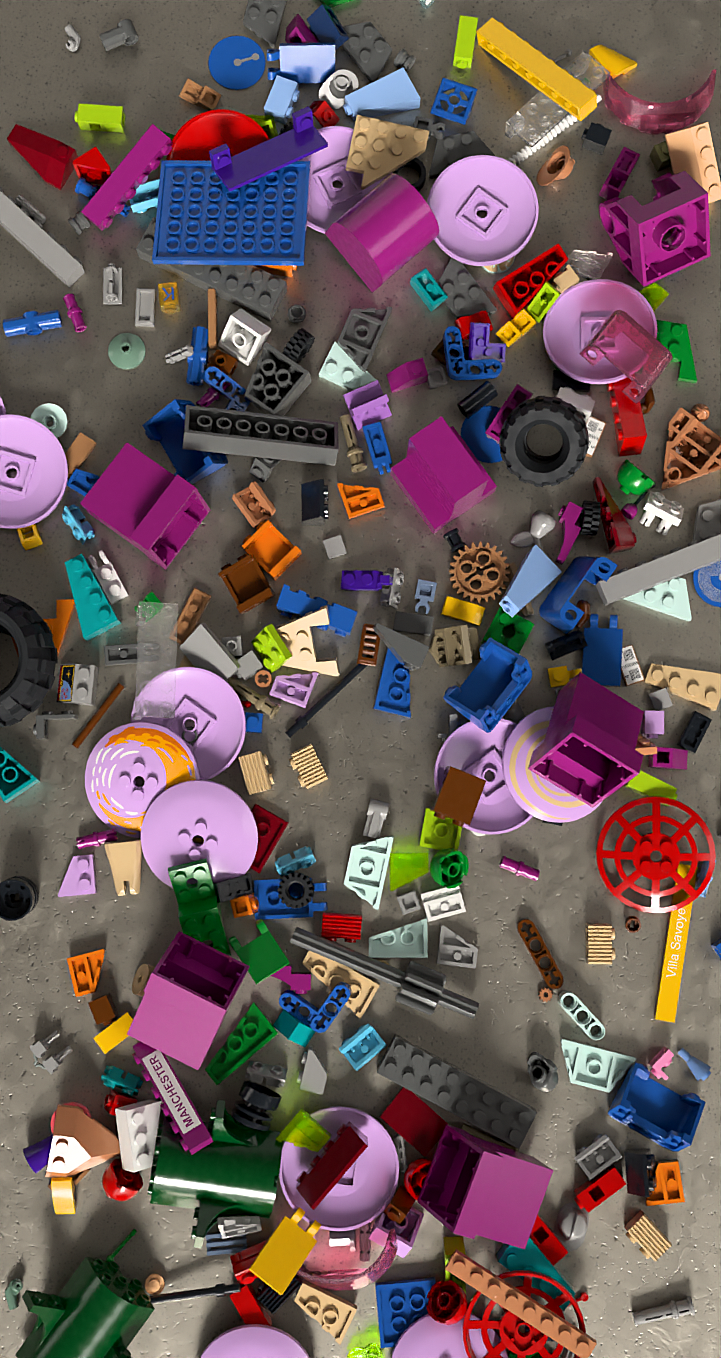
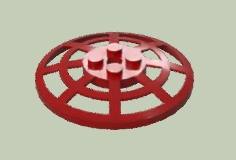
M642 797L622 805L607 819L597 841V865L606 887L622 903L643 912L667 913L690 904L705 890L711 880L715 867V845L706 823L689 806L668 797ZM652 803V815L640 817L631 823L622 816L624 812L635 806ZM660 803L675 806L688 813L691 817L682 825L673 818L660 815ZM616 820L624 830L617 839L615 851L603 850L606 834ZM652 821L651 833L641 836L634 829L642 823ZM660 822L671 824L678 828V830L671 837L660 833ZM696 823L700 825L707 838L709 853H698L695 840L689 832ZM628 834L636 841L632 852L621 851L622 843ZM684 835L690 844L692 853H680L676 843ZM653 851H659L662 854L659 861H653L650 858V854ZM603 858L615 859L617 871L623 880L615 888L606 875ZM621 859L633 860L636 870L628 877L622 868ZM680 861H692L686 877L683 878L676 871ZM698 861H709L706 877L701 886L695 890L688 882L695 873ZM641 876L652 879V891L641 888L634 884V882ZM670 876L677 883L676 886L670 889L660 891L661 879ZM630 887L640 894L651 896V907L635 904L622 896L621 893ZM681 889L690 895L689 898L676 905L659 908V897L671 895Z
M515 1270L497 1275L501 1279L524 1276L523 1286H516L515 1288L529 1297L531 1293L542 1297L548 1302L544 1307L551 1311L555 1310L556 1314L564 1320V1314L559 1306L570 1301L577 1315L579 1329L586 1333L583 1314L572 1294L553 1278L529 1270ZM532 1277L550 1282L563 1294L553 1299L544 1291L531 1287ZM478 1290L469 1301L463 1321V1341L468 1358H476L471 1347L469 1329H481L483 1342L488 1351L484 1358H503L500 1353L506 1348L517 1354V1358H526V1355H532L536 1352L542 1358H558L563 1350L562 1345L558 1343L550 1354L544 1346L548 1336L501 1305L499 1306L504 1310L501 1319L488 1320L493 1307L497 1304L493 1300L485 1308L482 1320H470L474 1304L482 1294ZM521 1325H527L530 1329L527 1333H521L518 1328ZM487 1329H499L501 1341L495 1347L490 1342Z

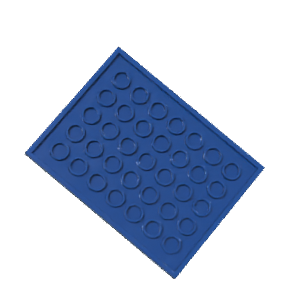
M162 160L152 255L153 264L304 266L311 170L310 161H296L242 187L229 191L213 171L211 161Z

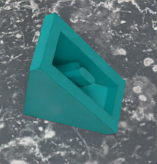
M284 1009L273 1024L288 1040L303 1047L307 1046L315 1034L314 1030Z

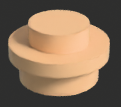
M156 1273L149 1275L145 1280V1290L151 1295L160 1294L165 1287L164 1278Z

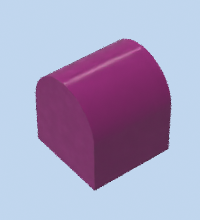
M392 173L338 218L328 228L325 235L373 293L438 237L439 226L431 208L421 194L406 179Z

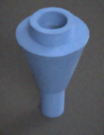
M684 1048L679 1050L678 1054L687 1062L686 1064L696 1080L699 1081L701 1079L704 1081L711 1074L709 1071L711 1067L691 1056Z

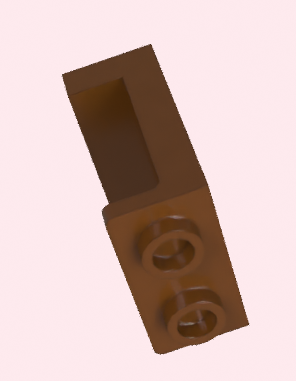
M244 554L238 557V562L233 565L229 563L221 568L222 571L218 573L235 600L240 614H245L276 595L255 557L251 554Z
M447 766L444 771L445 778L435 804L431 807L430 811L435 812L434 816L445 820L447 817L452 819V823L457 826L470 825L486 780Z

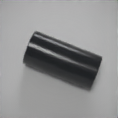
M486 381L457 403L460 412L469 419L496 398L498 393L489 381Z

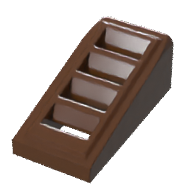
M363 624L357 664L376 667L380 637L372 629L374 626L372 624ZM365 639L376 641V643L365 641ZM363 647L374 648L375 651L363 649ZM362 654L372 655V656H374V657H373V658L362 657Z

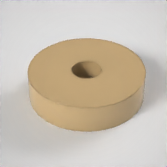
M142 964L138 968L132 982L133 994L141 997L144 996L145 992L143 991L154 970L153 966Z

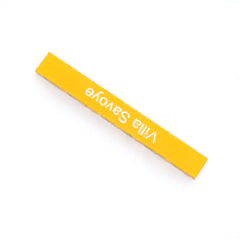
M679 864L676 871L685 878L691 865ZM696 867L693 877L688 882L694 889L698 867ZM683 889L673 893L671 906L686 900L690 895ZM692 902L678 910L671 911L669 914L654 1019L675 1023Z

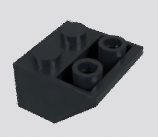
M324 479L301 484L302 526L325 525V520H329L328 504H325V501H328V485H324Z
M626 1149L624 1156L627 1193L650 1197L655 1188H657V1177L653 1175L652 1171L653 1167H655V1155L651 1154V1149Z

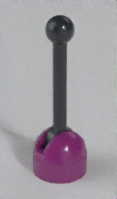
M648 492L640 495L634 503L624 505L621 509L622 514L632 520L638 512V503Z

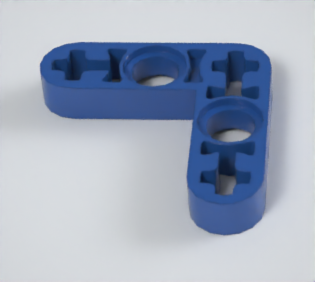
M455 326L446 328L443 334L447 373L452 380L494 379L500 375L502 364L496 359L465 360L460 330ZM450 333L455 336L453 344H451L452 338L449 336ZM452 349L457 350L459 356L453 357L449 351ZM455 363H457V370L460 371L459 374L453 371ZM476 366L480 372L474 374L471 372L470 367ZM491 366H493V368L496 369L495 372H493V370L490 369Z
M209 367L204 370L203 380L229 400L224 409L229 410L232 408L235 411L245 412L251 401L245 396L246 402L240 403V398L237 395H233V397L231 395L235 391L238 395H245L246 389L216 367ZM214 371V376L217 379H221V377L223 378L219 382L218 386L216 385V383H218L216 379L209 380L210 375L208 374V372L211 373ZM224 382H229L232 386L229 393L225 392L222 388Z
M346 982L338 983L319 1009L292 990H286L281 994L279 1004L284 1010L315 1032L323 1033L329 1028L348 1001L352 989ZM344 988L346 990L345 994H343L339 1000L336 999V997L339 994V990H342ZM290 996L292 998L291 1002L286 1003V998ZM297 1001H298L299 1004H298V1006H297V1008H296V1010H295V1009H294V1006L296 1005V1003H297ZM334 1003L337 1010L330 1012L327 1010L326 1005ZM301 1007H307L310 1011V1014L307 1016H303L300 1013L299 1009ZM323 1015L327 1016L324 1023L318 1026L317 1023L322 1019Z

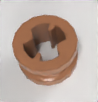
M261 670L255 675V682L260 688H267L272 683V676L268 671ZM260 675H267L269 677L267 678L268 682L266 684L264 682H262L261 684L258 682V680H260Z

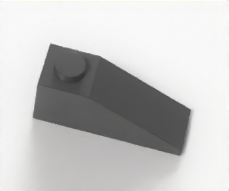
M379 623L373 626L372 629L398 661L404 664L403 667L412 671L421 668L429 646Z

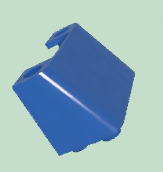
M576 557L539 608L540 616L564 634H568L585 613L569 602L584 579L593 585L600 581L599 578L607 582L618 565L606 557ZM567 610H573L576 612L575 620L573 616L567 612Z

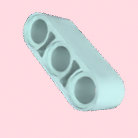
M567 990L562 991L558 995L559 1005L591 1039H602L605 1035V1028L576 995ZM570 995L572 997V1003L570 1005H564V997ZM580 1010H584L586 1013L583 1020L577 1019V1013ZM594 1025L599 1026V1032L596 1035L590 1033V1029Z

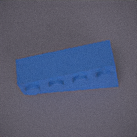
M283 585L276 605L282 617L291 619V617L300 618L308 612H314L319 610L320 607L327 605L330 623L329 625H318L316 628L324 631L328 629L334 630V634L342 637L351 635L357 611L336 603L329 605L328 601L323 598L314 597L312 599L309 594H306L307 592L301 590L293 592L289 590L290 586Z

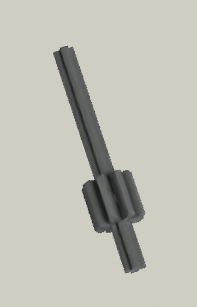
M296 927L290 943L398 987L395 997L397 1002L428 1015L434 1013L437 1005L472 1019L476 1015L479 1007L478 1002L445 989L444 985L447 979L445 974L414 961L409 962L404 972L299 927Z

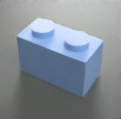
M278 75L276 76L264 106L266 118L286 124L287 119L292 117L293 104L298 101L300 96L297 82Z

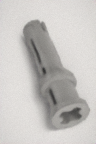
M688 1296L686 1299L676 1302L670 1300L667 1305L632 1312L635 1326L671 1317L676 1320L679 1319V1316L695 1315L691 1297Z

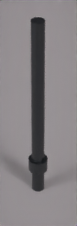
M358 664L311 709L295 720L296 723L285 732L287 736L291 738L300 728L303 729L316 713L368 665Z
M225 1283L216 1284L215 1287L152 1295L149 1297L152 1304L215 1295L216 1297H224L226 1294L241 1292V1284L225 1285Z

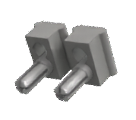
M57 1030L49 1037L42 1038L30 1045V1050L33 1052L35 1059L33 1063L35 1067L40 1066L43 1069H47L51 1074L58 1070L57 1067L63 1063L62 1060L73 1051L71 1048L66 1052L70 1048V1046H67L59 1054L55 1053L50 1058L48 1057L42 1061V1064H37L38 1058L44 1056L45 1051L50 1048L49 1045L60 1036Z

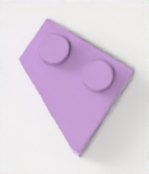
M318 673L276 676L270 696L306 708Z
M94 854L73 856L58 897L97 893Z

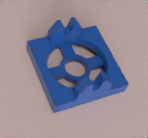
M442 78L431 114L465 125L470 116L477 89ZM455 89V91L450 93L449 95L444 94V92H446L447 90ZM460 91L467 96L468 101L462 100ZM457 96L459 103L452 104L449 102V98ZM441 100L447 101L449 105L447 111L441 107ZM458 106L466 108L461 113L453 114L454 108Z

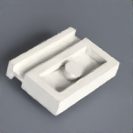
M459 886L451 889L444 887L421 894L428 922L466 912Z

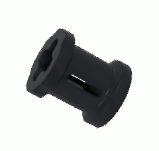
M458 528L443 535L444 539H447L451 546L452 553L463 549L467 545L459 536Z

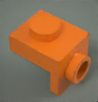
M254 893L230 900L234 918L258 912L259 902Z

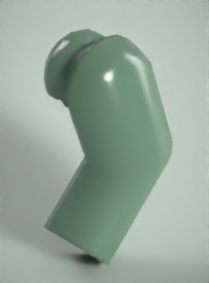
M18 1278L13 1279L5 1289L9 1310L19 1307L16 1296L22 1290L23 1283Z

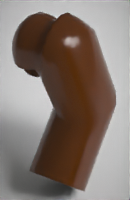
M647 387L643 390L645 401L640 403L643 415L649 413L655 404L652 387Z
M579 600L576 605L585 612L576 624V627L579 629L591 616L590 604L584 600Z

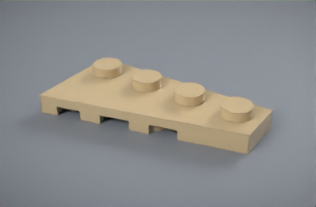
M650 664L643 681L660 689L668 687L670 693L714 711L717 709L721 699L720 673Z
M308 951L302 962L330 991L340 982L348 983L352 993L345 1005L360 1019L362 1018L380 983L355 969L312 951ZM344 988L339 990V998L345 994L346 990Z

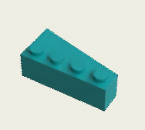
M81 553L66 561L65 566L83 638L89 641L121 624L86 557Z
M0 747V796L5 803H8L40 781Z
M530 1237L525 1249L503 1243L496 1253L498 1262L508 1270H529L542 1273L562 1284L573 1297L576 1293L571 1284L557 1267L549 1262ZM518 1276L524 1281V1276ZM532 1277L531 1287L544 1291L553 1299L563 1294L550 1282ZM570 1301L565 1302L559 1307L565 1311Z

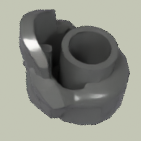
M532 1052L527 1060V1070L530 1074L531 1083L542 1092H550L558 1084V1068L550 1059H546L538 1052Z

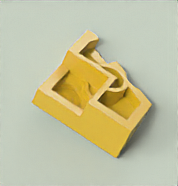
M597 45L589 50L588 59L598 71L602 70L610 81L620 74L625 75L637 66L636 61L604 45Z

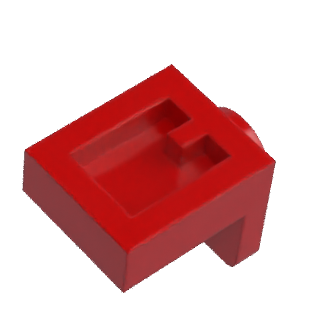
M111 1089L110 1093L105 1097L104 1109L109 1114L116 1116L115 1108L137 1103L138 1100L135 1097L119 1094Z

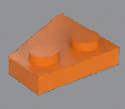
M343 483L337 484L349 519L385 507L379 488H365L359 485L350 486L343 485Z
M105 948L67 958L76 997L97 991Z
M678 1159L658 1161L654 1175L657 1177V1188H655L650 1197L646 1198V1206L685 1202Z

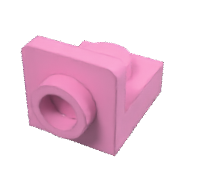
M664 1046L648 1063L652 1067L650 1071L658 1079L660 1077L664 1080L668 1079V1076L661 1068H666L672 1062L671 1058L674 1054Z

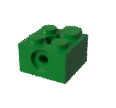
M500 606L481 643L483 644L489 638H492L519 654L534 623L518 615L511 617Z

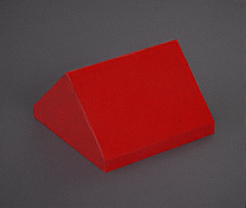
M96 146L73 160V166L78 178L83 177L89 183L103 185L112 174L110 166Z

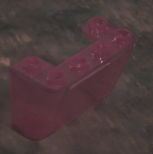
M622 310L614 311L597 328L579 353L592 366L605 357L625 374L632 382L622 392L636 404L646 395L673 358L672 353ZM589 350L594 351V352L596 353L597 357H596V358L591 357V356L588 354V351H589ZM631 388L637 389L639 394H633Z

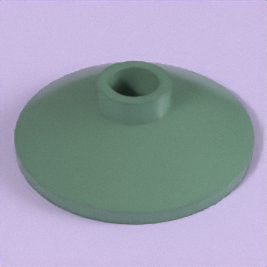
M132 333L117 335L112 339L108 347V355L111 362L121 369L137 367L144 360L146 353L145 345L141 338ZM128 346L129 350L123 351V347Z

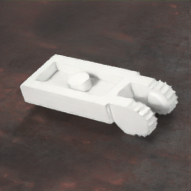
M100 550L98 551L99 556L105 565L98 567L97 561L92 555L88 558L110 603L114 604L129 595L112 563L109 562L104 551Z

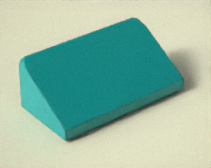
M427 268L411 277L410 285L431 312L448 298Z

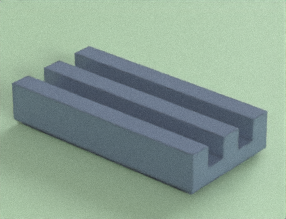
M207 1233V1256L238 1253L247 1249L246 1234L239 1235L242 1236V1239L211 1242L213 1238H222L221 1233ZM243 1244V1246L212 1249V1247Z

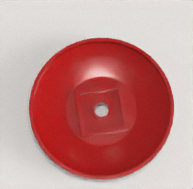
M225 109L211 110L193 117L178 130L172 140V149L167 155L166 160L211 161L209 151L223 144H227L232 157L270 139L257 122L240 112Z

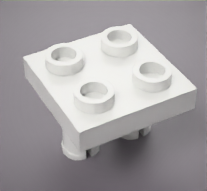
M650 491L643 508L645 512L639 519V522L644 524L646 520L645 526L649 527L656 515L662 518L656 531L659 533L663 531L662 534L667 535L672 524L678 526L681 522L684 508L679 502L669 501L665 499L663 494Z

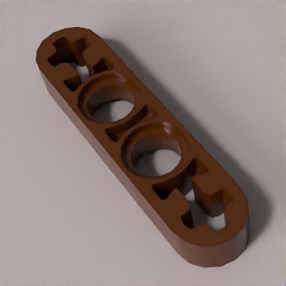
M521 919L517 923V932L545 983L552 989L560 988L564 982L563 976L537 928L531 920ZM524 922L527 925L530 924L531 927L528 928L530 933L533 934L535 932L536 936L528 938L527 941L525 937H528L527 932L521 931ZM534 939L539 940L541 944L540 948L536 951L530 948V942ZM542 957H548L550 960V965L547 968H542L539 964ZM553 967L555 968V970H552L551 972L555 977L559 976V979L557 980V985L549 982L551 981V976L549 973H547L546 975L544 974V972L550 971Z

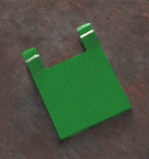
M262 919L255 922L256 928L261 935L242 947L236 936L229 938V944L241 962L250 966L248 973L256 985L290 964Z

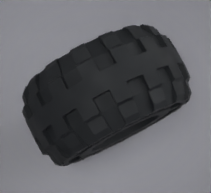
M537 396L527 399L512 410L502 426L499 440L500 454L507 469L511 474L516 475L520 481L534 484L536 487L558 485L571 478L580 469L585 460L589 444L586 422L583 416L576 410V407L571 403L563 401L561 398ZM548 424L555 427L561 433L563 442L556 454L541 456L529 448L527 434L533 426Z

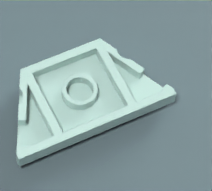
M680 577L624 598V600L688 622L692 618L686 579Z
M394 836L354 844L351 847L344 885L354 890L359 897L368 901L377 910L379 909Z
M562 1038L560 1040L569 1081L573 1084L610 1093L616 1082L623 1077L624 1072L636 1060L633 1056Z

